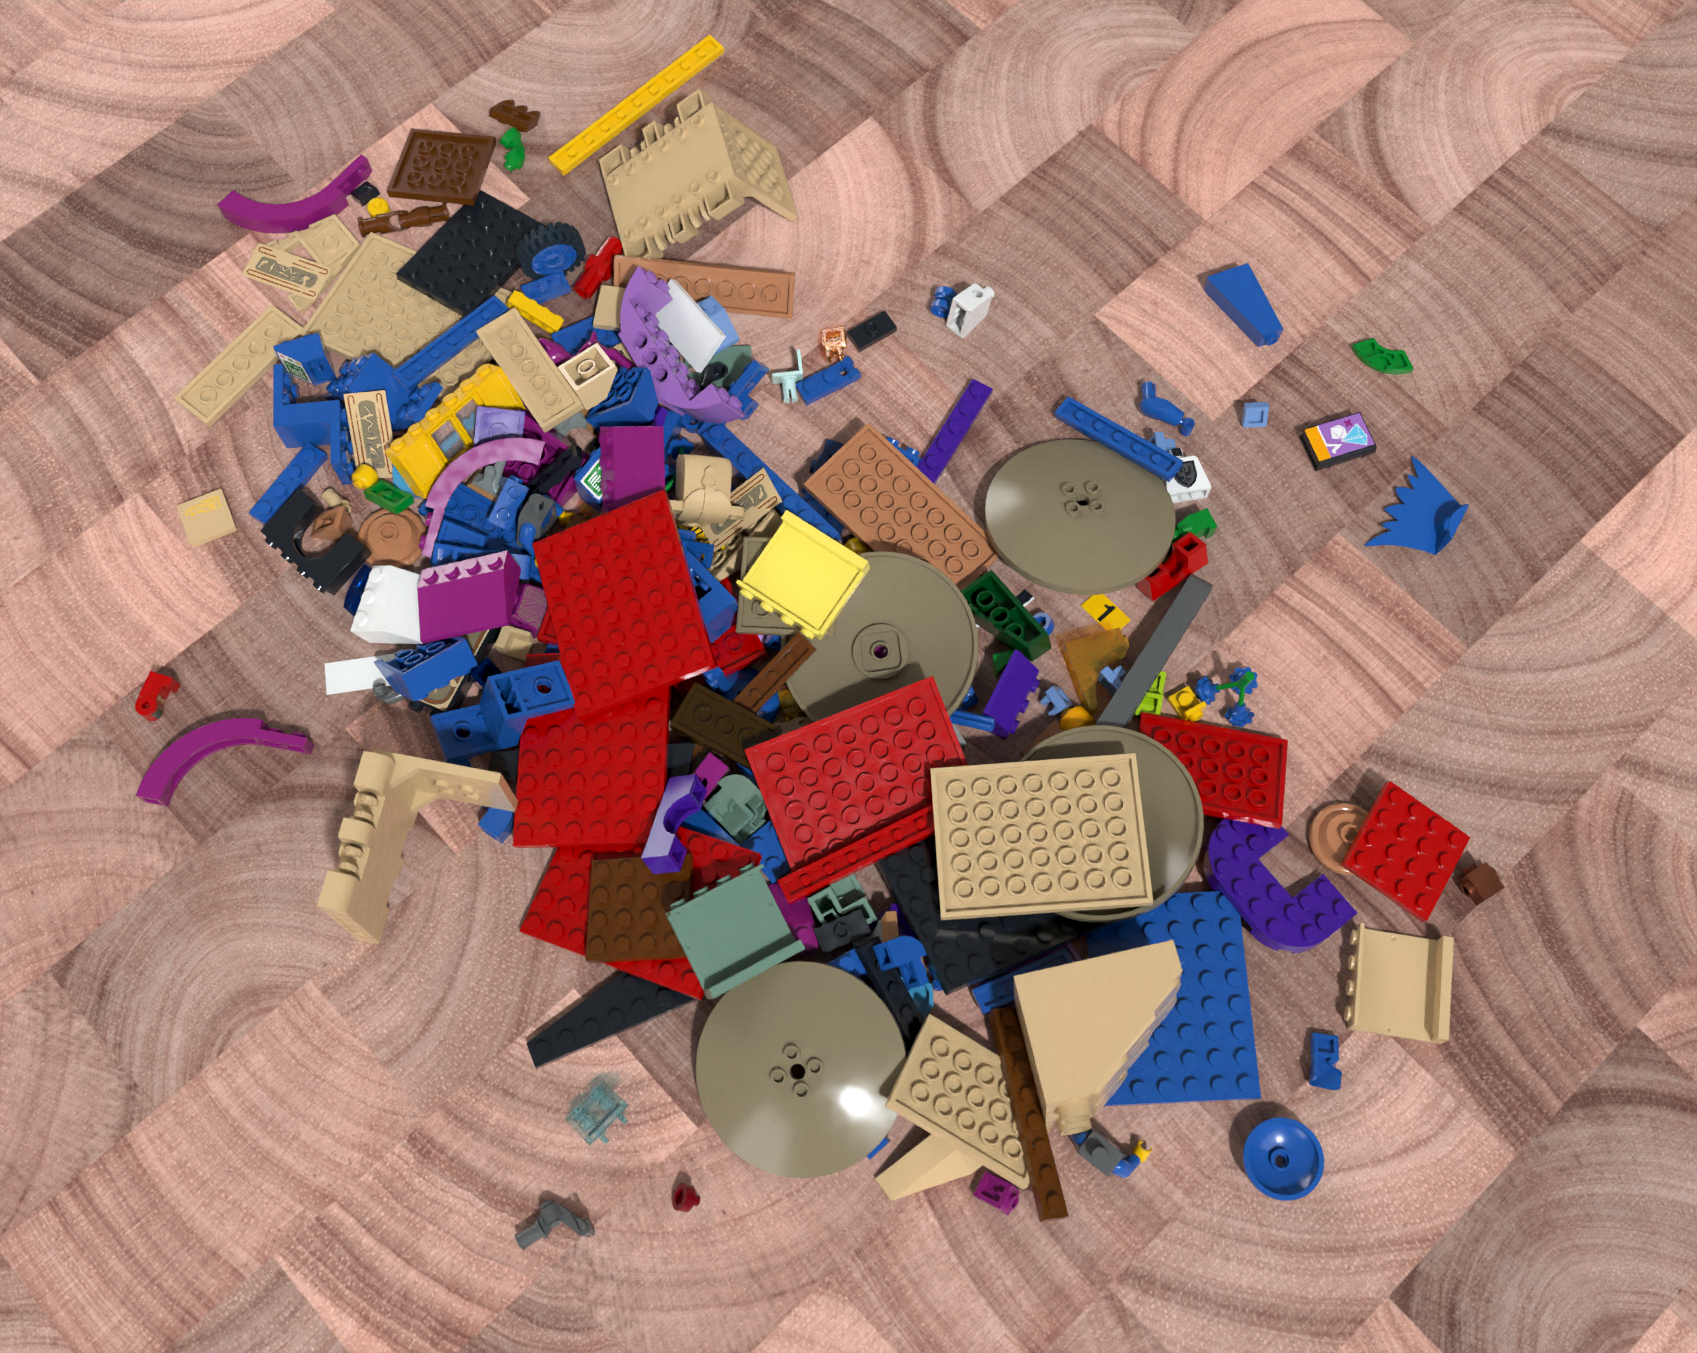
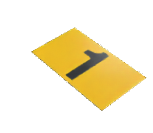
M1104 594L1092 595L1081 605L1112 636L1131 621Z

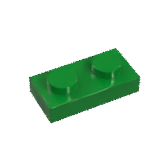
M382 479L363 491L365 499L396 515L414 503L411 494Z

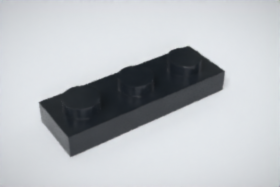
M574 442L525 485L529 488L525 499L528 501L531 494L546 495L554 485L560 484L568 473L579 468L582 461H584L581 447Z

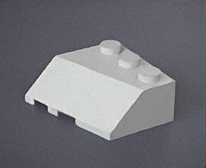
M391 565L373 566L350 631L369 643L423 644L420 641L417 591L421 575Z

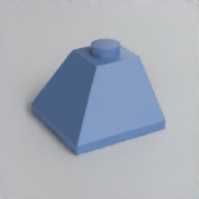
M712 295L697 303L726 336L714 355L739 342V337L726 310Z

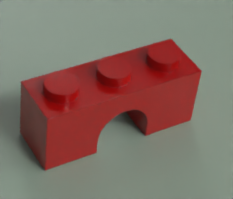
M1189 532L1173 543V551L1169 560L1164 564L1160 563L1150 575L1137 583V589L1151 601H1155L1191 574H1194L1208 564L1206 544L1193 533Z

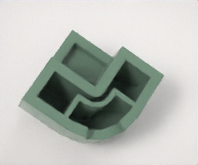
M733 774L717 782L722 789L713 795L704 806L742 844L764 824L766 820L763 817L767 807L761 791L748 778L743 775Z
M855 873L811 894L807 898L822 925L860 908L868 924L878 919Z

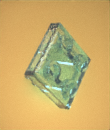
M603 1080L590 1091L589 1096L580 1105L572 1109L570 1115L565 1120L589 1145L597 1138L606 1144L609 1140L602 1133L616 1118L624 1125L628 1122L621 1113L629 1105Z

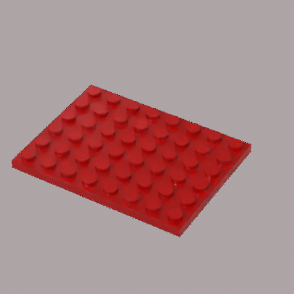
M665 490L532 543L566 678L575 701L573 705L576 717L579 720L589 718L717 667L670 500Z
M560 653L526 654L525 668L559 660L565 673ZM545 685L537 686L538 691L543 694L550 692L549 688ZM671 685L583 720H579L576 717L574 708L527 719L520 736L516 791L518 803L514 819L513 847L549 848L646 845L667 784Z
M933 676L744 750L792 873L932 805L930 768L968 766Z
M680 826L677 829L676 836L686 848V854H691L694 857L692 899L695 898L694 892L706 886L710 891L718 886L716 881L729 874L733 879L741 874L739 869L751 863L756 867L762 859L760 853ZM646 845L558 847L519 932L586 957L592 860L642 857ZM687 958L602 963L698 1000H702L704 991Z

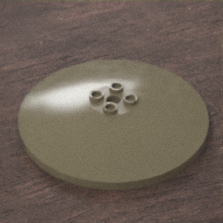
M1089 440L1051 441L1020 452L997 472L990 484L985 502L984 516L987 533L1000 557L1014 571L1031 582L1068 594H1105L1122 590L1140 582L1150 575L1164 560L1170 549L1175 531L1174 505L1161 479L1101 443ZM1085 501L1088 505L1081 506L1076 502Z
M884 551L857 554L869 562L870 569L836 617L835 638H822L820 641L815 637L812 640L805 637L817 651L787 681L792 696L803 712L813 722H816L933 676L950 718L965 699L972 685L978 663V633L975 619L965 597L949 577L919 558L902 553ZM782 636L781 650L794 636ZM880 646L888 649L887 656L882 659L874 655L875 650Z
M1092 725L1077 727L1042 741L1019 761L1136 753L1153 906L1054 913L1077 921L1091 923H1109L1131 919L1153 910L1168 900L1182 886L1193 870L1203 839L1204 819L1198 789L1185 766L1172 752L1156 740L1139 732L1116 726Z
M792 961L774 965L730 989L721 998L709 1015L699 1040L696 1057V1081L702 1107L711 1126L726 1146L747 1163L775 1175L791 1178H815L830 1175L854 1165L874 1150L887 1135L898 1113L886 1107L885 1104L907 1059V1053L900 1028L892 1012L870 986L855 975L829 964L811 961ZM794 1064H801L805 1068V1076L803 1078L797 1079L792 1075L791 1068Z

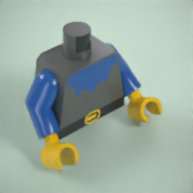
M531 494L518 518L517 545L524 547L534 557L535 552L532 543L549 536L557 522V517H559V523L562 526H574L570 519H577L578 516L575 512H564V508L548 495ZM535 558V565L538 568L537 560Z
M1092 1124V1128L1070 1135V1138L1074 1141L1073 1145L1076 1152L1108 1177L1114 1175L1120 1178L1128 1177L1141 1162L1146 1161L1152 1151V1147L1149 1150L1142 1148L1143 1140H1139L1132 1154H1129Z

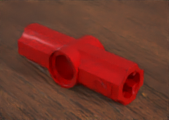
M614 236L608 237L597 254H592L587 259L585 271L573 286L574 291L585 300L591 299L603 281L607 282L612 276L614 257L622 255L624 252L622 243L618 238Z

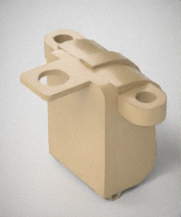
M678 454L676 459V500H670L673 514H675L678 520L682 521L681 526L702 528L709 523H724L727 519H744V508L731 506L730 503L732 466L729 459Z

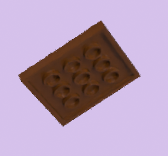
M411 128L386 190L388 197L474 206L496 146L495 136Z
M686 854L679 872L653 874L641 857L592 860L586 961L588 963L687 958L665 913L672 910L671 904L683 898L685 902L692 900L694 857L691 854Z

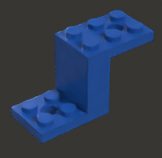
M370 353L365 356L362 355L358 359L354 358L350 362L346 361L338 371L341 374L337 380H332L327 386L326 390L328 393L324 398L328 401L344 400V394L385 390L392 432L409 428L411 425L421 421L444 387L437 382L424 384L421 387L415 386L408 392L392 377V372L395 369L375 353Z
M283 364L273 365V427L287 449L304 447L307 442L313 446L330 445L333 469L343 485L352 484L351 475L356 468L354 461H352V454L354 452L346 408L343 407L340 400L296 404V398H299V388L297 384L293 383L291 373L287 372Z
M687 550L686 559L694 587L698 585L703 590L701 593L704 597L699 600L710 643L712 644L737 622L738 604L736 599ZM718 666L702 673L706 678L705 682L713 691L718 689L724 694L730 689L724 672Z
M557 660L488 676L479 704L431 715L430 722L446 763L517 746L527 719L574 708L573 704H575L561 663ZM545 685L549 688L550 692L543 694L538 691L537 686ZM464 729L469 733V736L461 738L456 734V731Z

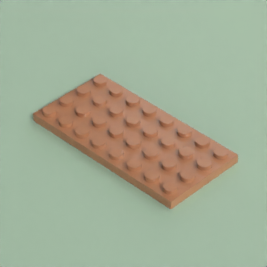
M869 422L803 483V488L871 552H896L919 558L943 572L960 591L976 581L1000 557L992 545L988 534Z

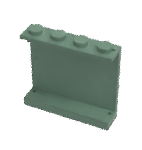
M751 863L739 869L741 874L732 879L729 874L716 881L717 887L709 891L706 886L693 893L694 899L685 902L683 898L671 904L672 910L665 913L707 999H714L805 949L801 939H794L760 872V869L764 868L763 864L755 867Z

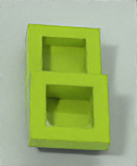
M1160 672L1134 715L1141 716V712L1160 715L1166 672Z

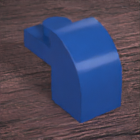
M482 806L488 811L478 823V826L483 832L503 844L514 829L515 812Z
M901 936L873 946L881 971L898 966L907 990L929 983L926 968L920 958L927 954L923 944L917 939L910 936Z

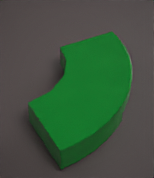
M1374 338L1353 344L1351 347L1361 362L1381 373L1401 375L1411 373L1414 369L1404 350L1394 351L1386 349L1379 345Z

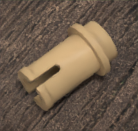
M328 489L322 494V500L332 509L342 506L348 514L350 513L351 506L349 501L343 500L335 490Z

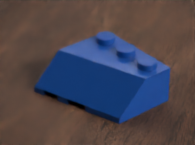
M621 367L617 370L607 399L590 409L586 421L599 432L600 427L639 426L651 422L655 417L654 412L658 406L651 371L647 367H633L631 370Z
M460 636L417 644V648L414 650L408 649L404 651L402 649L395 652V658L386 662L382 658L374 661L376 667L394 691L412 701L425 699L429 692L436 688L446 687L449 685L450 680L457 676L467 675L471 672V668L478 665L467 640Z

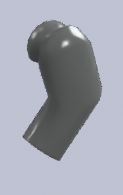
M378 682L373 686L372 690L375 698L386 704L391 705L404 700L403 695L385 687V684L382 682Z

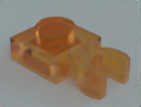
M844 326L822 330V346L828 363H832V357L835 355H839L840 361L844 360L842 349L847 348Z
M583 502L578 513L573 515L564 530L590 520L594 513L591 510L592 506Z

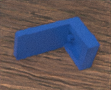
M510 475L509 478L501 477L498 485L502 489L487 519L488 522L505 530H510L529 490L528 487L522 485L523 480L513 475Z

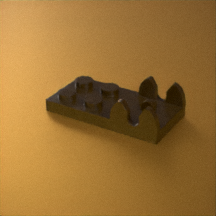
M694 682L670 723V728L678 735H687L696 745L701 747L707 746L751 771L752 769L744 750L780 736L783 730L697 682Z

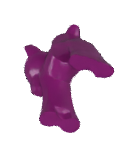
M592 332L590 340L575 355H571L562 345L545 338L537 339L556 367H559L598 343L610 360L615 361L621 367H625L628 370L637 367L635 363L617 349H608L597 340L595 332Z

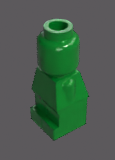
M1208 508L1188 515L1176 525L1169 550L1172 549L1173 543L1189 532L1198 538L1204 536L1205 539L1214 535L1218 526Z

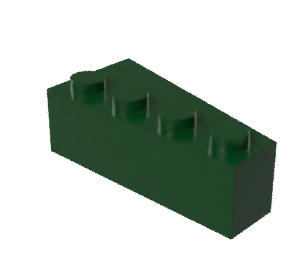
M990 570L961 590L971 608L975 623L1012 649L1020 651L1031 662L1052 649L1049 634L993 570Z

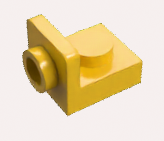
M1189 686L1169 696L1167 702L1181 720L1195 722L1204 716L1203 712L1207 707L1205 701L1199 702Z

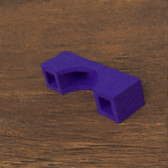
M696 774L670 777L641 857L653 874L679 872L681 870L687 850L677 838L676 832L680 824L688 816L701 810L707 789Z

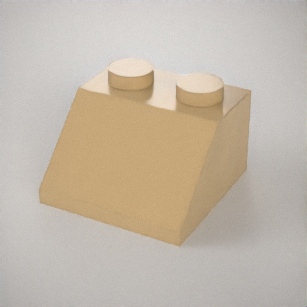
M598 343L557 367L586 411L607 399L618 370Z

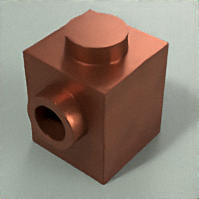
M1487 862L1479 867L1476 863L1472 864L1462 871L1465 876L1458 880L1461 884L1462 892L1467 897H1470L1476 906L1505 888L1499 880L1497 871L1490 867Z

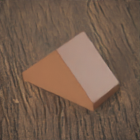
M338 506L321 513L316 518L311 537L338 542L347 532L350 534L353 521L345 508Z

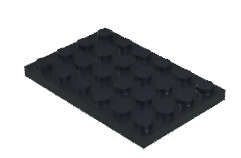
M480 190L475 205H463L396 273L397 280L459 315L466 317L494 296L521 267L516 254V247L519 245L520 239L524 240L523 236L525 234L531 235L530 231L532 229L539 230L538 226L543 225L544 228L547 226Z

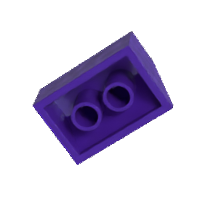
M1014 650L983 711V715L995 719L994 729L990 733L1004 740L1007 739L1010 733L1015 734L1020 723L1017 718L1020 712L1025 714L1030 700H1027L1030 692H1036L1041 681L1037 679L1039 670L1018 650Z

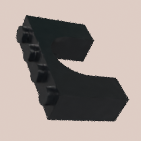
M298 488L260 532L267 537L264 541L275 550L279 548L282 551L280 555L290 564L294 562L299 566L296 570L306 579L311 577L315 581L312 585L323 594L327 591L335 595L370 557L372 552L347 532L324 556L307 558L302 549L304 533L324 509Z

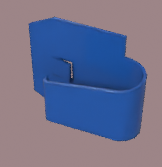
M1332 1067L1316 1081H1312L1310 1070L1309 1084L1328 1090H1339L1341 1088L1342 1071Z

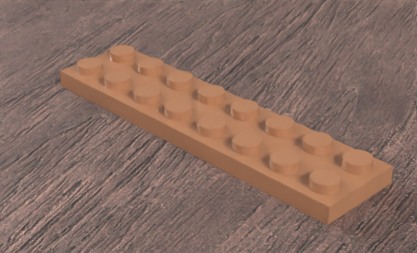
M622 255L614 257L615 287L626 288L637 267L640 266L646 271L651 270L658 280L662 278L667 284L670 279L676 280L696 303L712 295L728 313L789 319L793 317L795 272Z

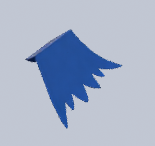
M1411 456L1418 476L1416 478L1410 474L1408 475L1414 489L1397 487L1396 493L1404 504L1385 508V511L1398 521L1382 524L1383 527L1391 531L1373 538L1364 546H1403L1436 555L1452 540L1469 504L1460 505L1437 478L1418 459Z

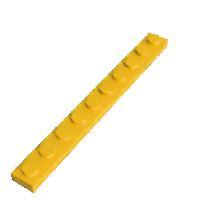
M709 34L548 157L549 163L565 176L724 53V47Z

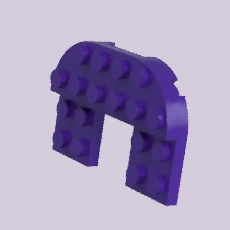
M1230 819L1222 820L1211 832L1204 844V873L1212 889L1216 892L1218 890L1222 892L1253 930L1250 934L1260 943L1276 951L1279 949L1291 951V954L1306 952L1321 944L1357 914L1356 910L1324 874L1292 898L1259 859L1289 836L1282 826L1280 829Z

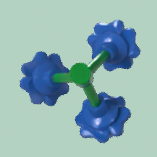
M1250 667L1243 669L1235 668V673L1229 675L1231 683L1213 684L1212 679H1208L1207 676L1197 680V685L1194 687L1196 697L1201 702L1205 701L1207 705L1215 701V694L1221 690L1228 688L1236 689L1239 701L1236 702L1234 708H1227L1224 717L1228 719L1232 726L1244 727L1247 723H1252V718L1255 714L1250 712V708H1245L1244 696L1245 694H1252V688L1258 687L1256 681L1258 675L1256 672H1251Z

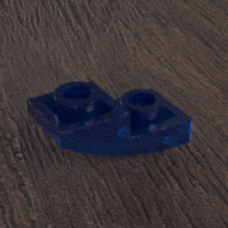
M366 564L362 566L352 581L344 601L343 608L353 617L357 613L371 572V568Z

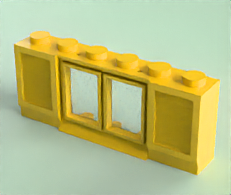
M488 363L480 366L472 377L462 381L457 390L446 395L442 403L436 408L430 409L421 421L411 425L408 428V432L401 438L394 440L385 451L414 495L427 499L442 472L460 455L473 448L477 406L515 410L516 408L526 410L523 405L524 403L501 367Z

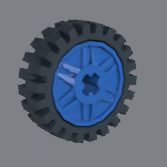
M556 222L555 226L552 223H548L545 228L543 225L538 226L539 230L537 231L532 229L530 231L531 235L525 234L523 236L524 240L520 239L519 245L516 247V254L523 272L533 280L561 270L566 276L568 275L567 271L573 272L575 267L581 265L580 261H584V256H586V249L579 231L573 225L570 226L568 223L562 225L561 222Z

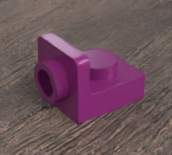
M985 1171L973 1196L1009 1216L1011 1210H1014L1018 1205L1020 1191L1012 1184Z

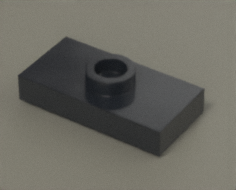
M883 311L848 331L847 337L860 353L896 332L897 326L888 314Z
M861 908L813 929L824 954L871 933Z

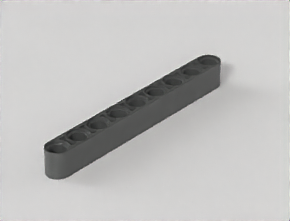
M1194 574L1190 575L1095 725L1126 728L1213 588L1212 584Z

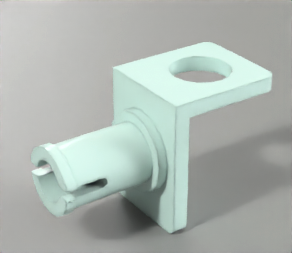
M797 349L798 371L772 374V384H782L784 403H790L789 394H791L792 403L798 401L796 382L803 380L800 349Z

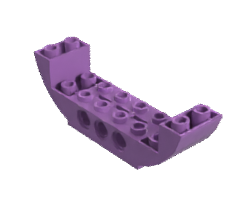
M638 266L624 292L620 312L621 332L618 335L637 367H647L651 371L658 402L672 411L681 414V416L686 414L695 420L705 423H726L744 417L745 415L740 408L742 407L740 400L735 395L730 396L723 387L719 389L711 383L703 391L698 392L700 390L699 385L689 377L690 371L688 367L678 359L680 356L679 352L669 344L668 340L670 338L663 329H660L658 326L660 321L655 316L656 313L673 300L668 292L670 287L662 278L658 280L651 270L646 271Z

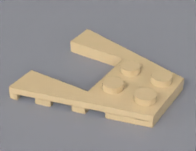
M335 214L308 225L310 228L299 233L294 231L289 234L290 237L277 242V240L267 243L268 246L288 253L302 245L316 263L332 268L315 301L349 264L361 247L359 242ZM293 293L287 295L301 315H304L315 302Z

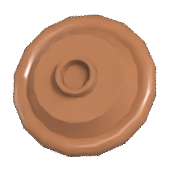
M383 508L371 514L361 524L357 539L372 552L365 561L371 567L391 565L405 569L414 564L421 556L423 549H419L422 535L427 536V529L421 518L409 509H405L396 515Z
M1338 803L1329 805L1316 814L1310 825L1309 843L1312 853L1321 865L1334 873L1354 875L1341 866V863L1369 813L1358 805Z

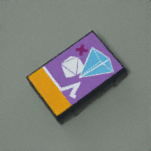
M1360 412L1302 430V435L1299 436L1315 471L1330 468L1357 458H1363L1375 453L1377 449L1376 443Z

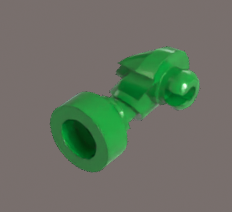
M512 127L503 135L499 142L506 150L511 149L504 156L507 160L504 163V167L510 172H513L515 168L521 170L526 157L524 154L525 147L521 141V133L515 127Z

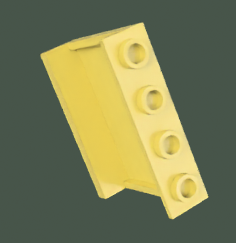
M786 510L781 517L783 523L742 582L737 580L736 583L741 589L739 591L741 595L749 600L757 599L761 602L759 606L767 612H777L781 615L780 620L792 627L795 624L801 628L800 632L807 638L812 640L815 637L821 641L869 571L870 565L867 560Z

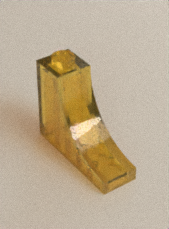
M1120 627L1064 643L1062 654L1082 707L1091 715H1095L1098 708L1096 682L1100 671L1113 662L1124 658L1129 648L1128 638L1125 634L1122 635Z

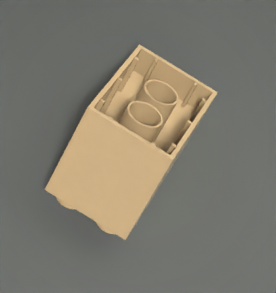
M1173 940L1014 976V1004L1046 1127L1058 1125L1060 1135L1063 1136L1081 1133L1092 1128L1090 1118L1096 1116L1118 1090L1128 1074L1127 1070L1150 1045L1149 1038L1174 1007L1177 1001L1176 994L1181 986L1182 967Z

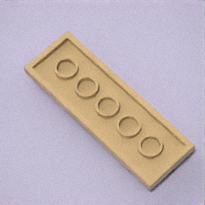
M271 304L174 397L175 401L210 428L280 360L273 346L284 341L301 338L300 332L303 328Z
M515 307L476 331L544 433L584 409L579 398Z

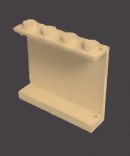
M1365 923L1357 925L1350 933L1349 943L1353 945L1352 955L1350 954L1348 958V970H1351V979L1347 981L1346 995H1349V1006L1347 1005L1345 1008L1344 1020L1348 1021L1347 1029L1436 1044L1448 1041L1454 938L1443 936L1438 940L1364 929Z

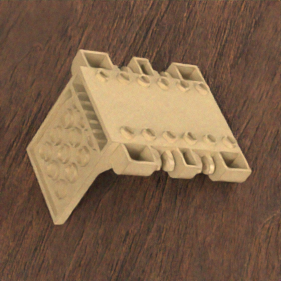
M700 88L676 105L679 116L674 119L675 128L670 123L663 126L654 120L642 129L645 140L641 142V152L637 147L629 150L620 144L599 159L625 256L661 259L663 258V250L668 246L667 238L672 244L677 241L681 244L686 243L698 234L697 228L702 225L701 215L706 221L712 218L720 220L743 205V197H754L791 222L799 218L777 147L716 105L711 97Z
M373 749L372 752L363 751L353 784L358 790L354 799L355 811L353 817H343L338 838L342 841L339 849L340 861L338 867H335L333 871L327 870L317 907L357 940L380 944L390 911L387 907V902L394 879H399L404 862L401 858L408 831L413 830L418 811L438 798H444L515 812L518 800L503 775L497 772Z

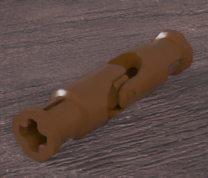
M442 203V206L430 208L428 206L417 207L411 212L401 210L377 214L373 218L362 219V217H359L357 221L360 234L364 238L370 232L387 234L408 230L412 226L427 227L432 226V223L447 222L450 219L447 203ZM398 215V223L401 227H394L390 223V218Z

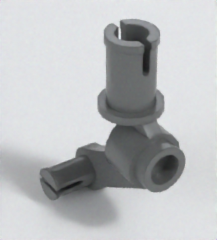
M549 1200L540 1206L541 1212L539 1217L535 1219V1223L516 1233L515 1239L519 1247L524 1250L541 1238H548L552 1228L561 1223L573 1229L580 1236L591 1237L590 1234L593 1236L595 1229L590 1221L578 1217L556 1203L555 1200Z

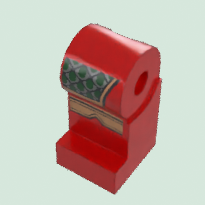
M150 671L135 703V710L148 721L158 720L163 715V705L169 693H177L180 684L171 677Z

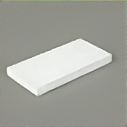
M670 279L668 282L670 290L668 292L673 300L655 314L660 321L658 326L667 333L670 338L669 341L694 370L702 372L726 336L676 280Z

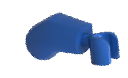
M1151 381L1144 382L1141 385L1143 399L1139 405L1142 413L1151 419L1161 420L1174 427L1179 424L1181 425L1179 428L1180 433L1183 436H1189L1195 426L1194 420L1192 418L1183 419L1185 414L1170 401L1156 397L1155 383L1152 384Z

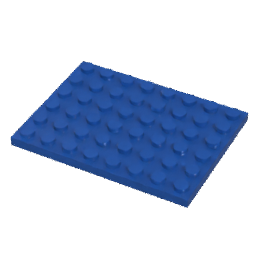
M1221 891L1175 893L1164 903L1145 914L1115 922L1086 935L1088 959L1173 940L1182 967L1181 986L1176 994L1177 1001L1174 1007L1154 1030L1148 1040L1150 1045L1127 1070L1128 1074L1125 1080L1103 1107L1261 1099L1240 913Z

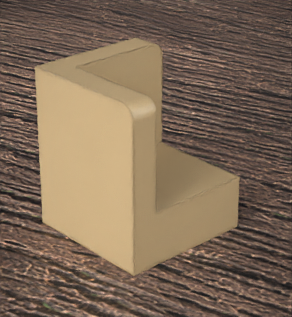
M504 626L500 631L495 648L499 655L526 662V654H530L534 639L528 631Z

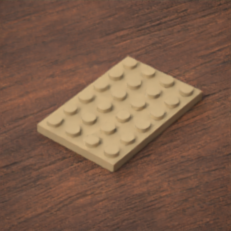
M929 1014L925 1017L885 1106L1021 1189L1027 1188L1030 1182L1000 1057ZM1051 1126L1046 1127L1048 1134L1051 1129Z

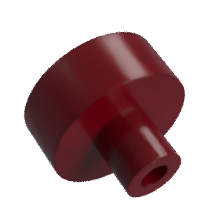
M680 1183L674 1190L672 1205L676 1211L687 1213L693 1206L699 1205L700 1196L696 1195L693 1185Z

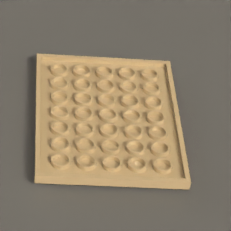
M370 232L300 332V336L302 338L308 334L319 333L327 350L348 360L358 359L362 355L375 353L396 370L464 317L397 280L396 273L417 251ZM500 288L495 296L503 304L507 305L513 292ZM478 338L419 383L417 387L433 382L439 383L444 388L437 399L442 401L446 395L457 390L462 381L472 377L480 366L489 364L493 357L481 339Z
M1136 753L930 768L941 920L1153 906Z

